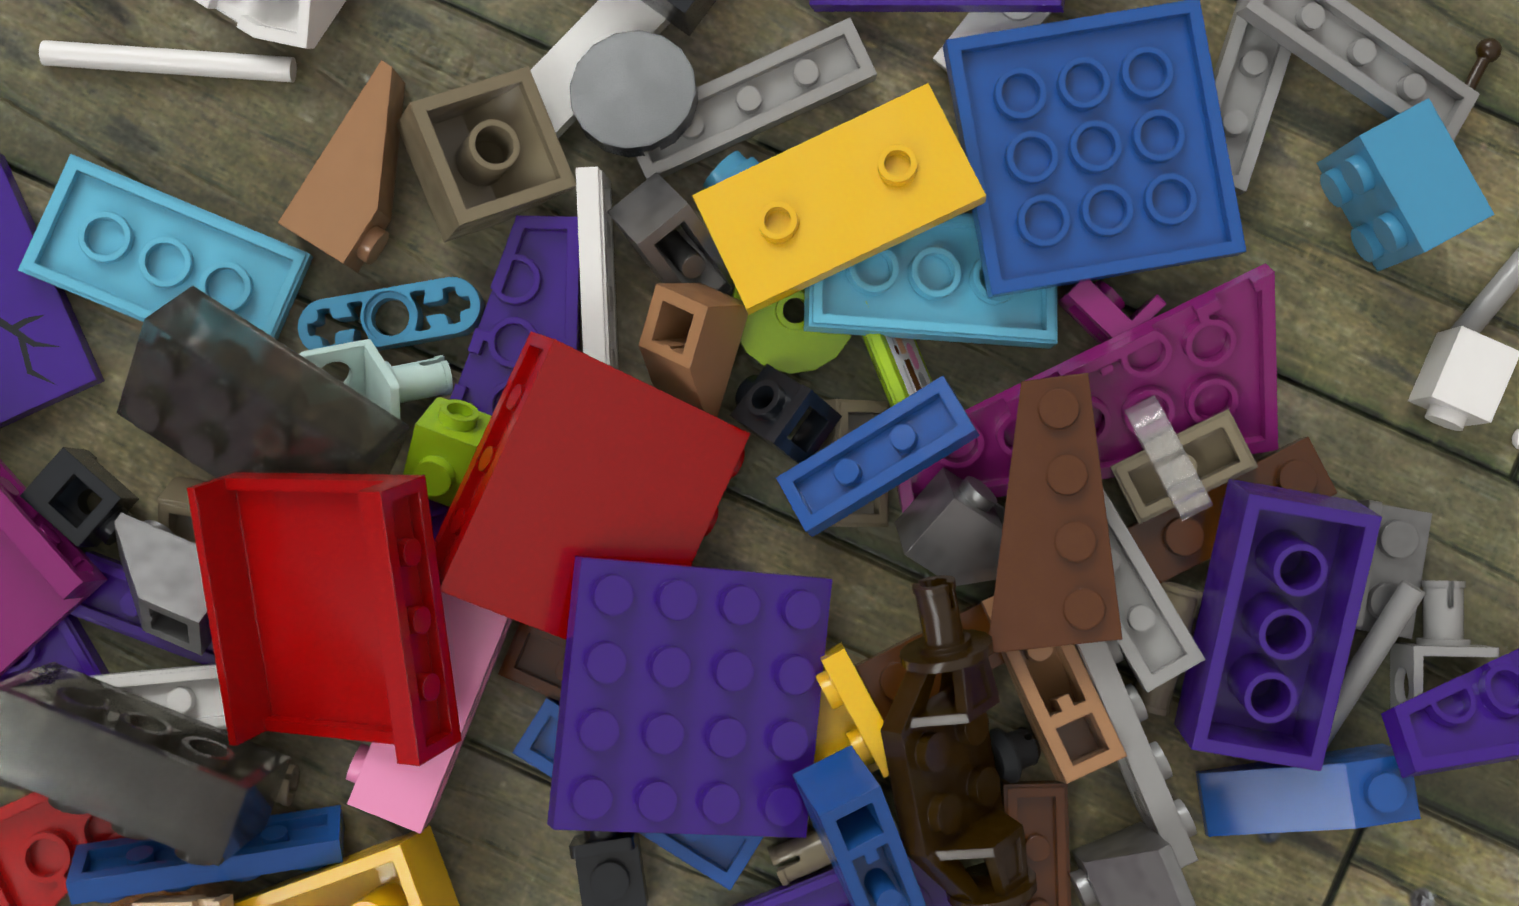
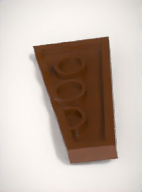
M1088 373L1021 381L989 632L994 645L993 653L1123 639Z

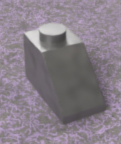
M657 172L607 211L634 249L662 283H702L732 296L735 285L711 235L690 205Z
M1142 822L1071 850L1079 869L1069 874L1083 906H1196L1171 844Z

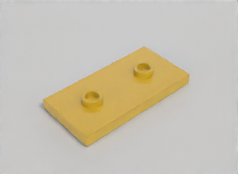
M929 83L692 195L748 315L986 202V194Z

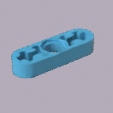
M445 277L316 300L302 311L298 320V334L301 342L308 350L360 341L361 332L356 329L335 333V344L330 345L327 339L316 336L315 332L316 327H321L325 324V314L330 313L334 319L340 322L359 320V317L354 308L362 306L360 313L362 327L376 349L382 351L469 335L475 331V328L479 327L485 310V303L480 292L466 280L458 277ZM456 291L461 299L470 301V308L460 313L461 322L453 324L451 318L445 314L429 315L426 318L431 328L422 331L424 318L422 309L416 300L417 296L425 295L424 304L429 308L447 304L449 300L448 293ZM388 301H401L409 312L408 325L397 335H383L377 328L375 321L378 309Z

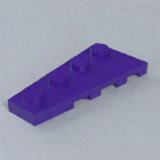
M1519 649L1381 713L1402 778L1519 759Z

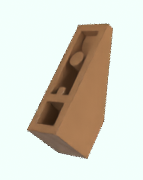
M382 60L278 221L283 227L357 273L364 262L372 264L385 248L389 238V232L385 229L392 217L400 133L396 124L402 116L405 82L392 66Z
M994 596L981 601L989 624H991ZM1075 645L1001 652L1028 722L1056 781L1068 784L1127 757Z

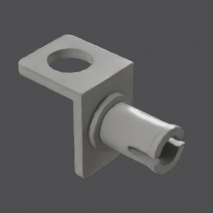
M1421 580V587H1423V591L1426 593L1423 597V637H1416V643L1395 642L1390 649V709L1423 693V656L1499 657V647L1471 644V639H1464V588H1466V581ZM1406 673L1409 683V692L1407 699L1404 690V680Z

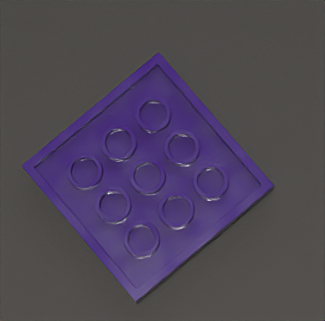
M575 556L547 824L553 830L806 838L809 814L792 774L814 764L821 687L815 675L823 672L824 667L820 657L825 655L832 579Z

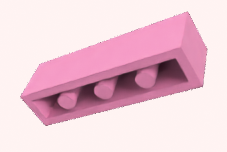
M441 592L462 741L421 766L397 764L394 744L372 742L369 746L362 743L353 757L346 776V780L355 783L347 802L348 805L420 834L435 814L513 619Z

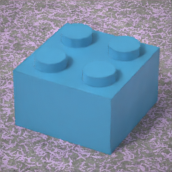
M1429 98L1359 135L1316 163L1322 172L1320 184L1324 194L1334 206L1342 208L1353 228L1351 230V240L1356 251L1365 261L1372 262L1377 272L1425 253L1495 215Z

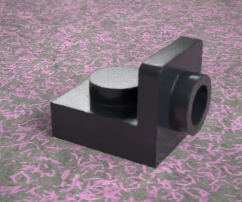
M583 831V834L574 836L569 845L571 859L576 861L582 906L648 905L649 900L638 832Z

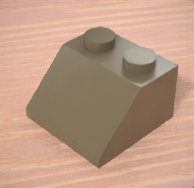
M529 66L410 102L396 124L444 243L503 223L576 187L575 179Z

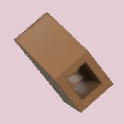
M657 283L639 342V348L653 387L718 417L748 317L743 302L702 283Z

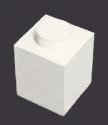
M1464 326L1438 332L1408 401L1427 409L1425 418L1447 429L1463 431L1464 426L1491 423L1519 359V351Z

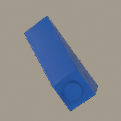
M1383 743L1328 751L1325 754L1321 772L1267 762H1255L1196 771L1204 829L1208 837L1358 829L1421 819L1414 777H1401L1392 747Z
M851 745L792 774L812 824L851 906H926L881 786Z

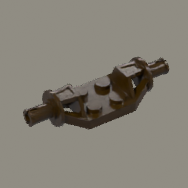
M938 575L919 580V583L912 584L923 637L908 643L900 650L901 666L907 671L880 730L903 846L907 856L946 891L947 900L952 906H1020L1030 900L1036 893L1037 878L1036 873L1027 865L1023 824L1007 815L1004 811L1000 792V777L996 770L991 745L989 718L986 711L1000 702L988 658L993 653L994 648L992 636L983 631L963 629L955 589L956 580L953 576ZM937 673H942L939 693L929 699ZM983 858L985 861L964 868L960 859Z

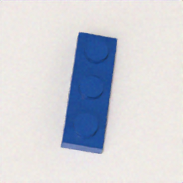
M941 376L779 475L776 479L805 532L813 537L976 439L980 434L946 378Z

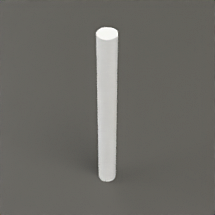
M43 40L39 47V58L44 66L291 83L295 82L297 73L294 57Z

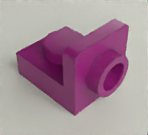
M1091 280L1075 283L1057 301L1099 344L1154 318L1167 304L1157 294L1145 301L1128 318L1121 311L1125 307L1123 299L1113 288L1101 280H1097L1095 283Z

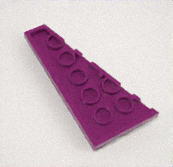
M1266 263L1027 379L1035 380L1088 373L1102 480L1115 477L1110 466L1227 409L1232 414L1251 454L1278 450L1275 271ZM1021 383L965 410L980 436L898 485V500L902 513L943 467L962 480L967 476L978 479L991 490L995 497L1007 496Z

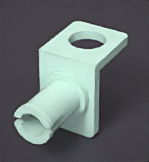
M371 339L307 350L298 355L300 401L305 409H314L366 398L389 437L399 436L401 433L400 403L438 395H451L453 391L451 369L448 361L444 360L443 355L391 366L388 361H384ZM342 362L348 365V376L339 386L332 389H323L315 384L316 374L326 364Z

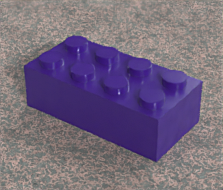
M1228 479L1193 636L1205 660L1186 670L1174 725L1191 750L1321 772L1382 516L1355 500Z

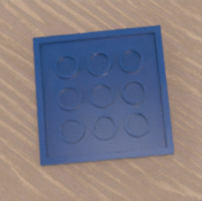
M1184 0L947 39L945 41L943 52L960 145L986 194V202L973 208L972 213L988 298L1075 284L1086 280L1092 281L1233 257L1247 252L1200 0Z

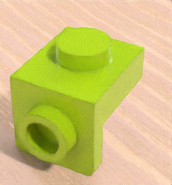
M442 397L436 398L415 423L403 475H425L428 499L450 507L490 421L491 415L478 411L474 405L466 401L448 400Z

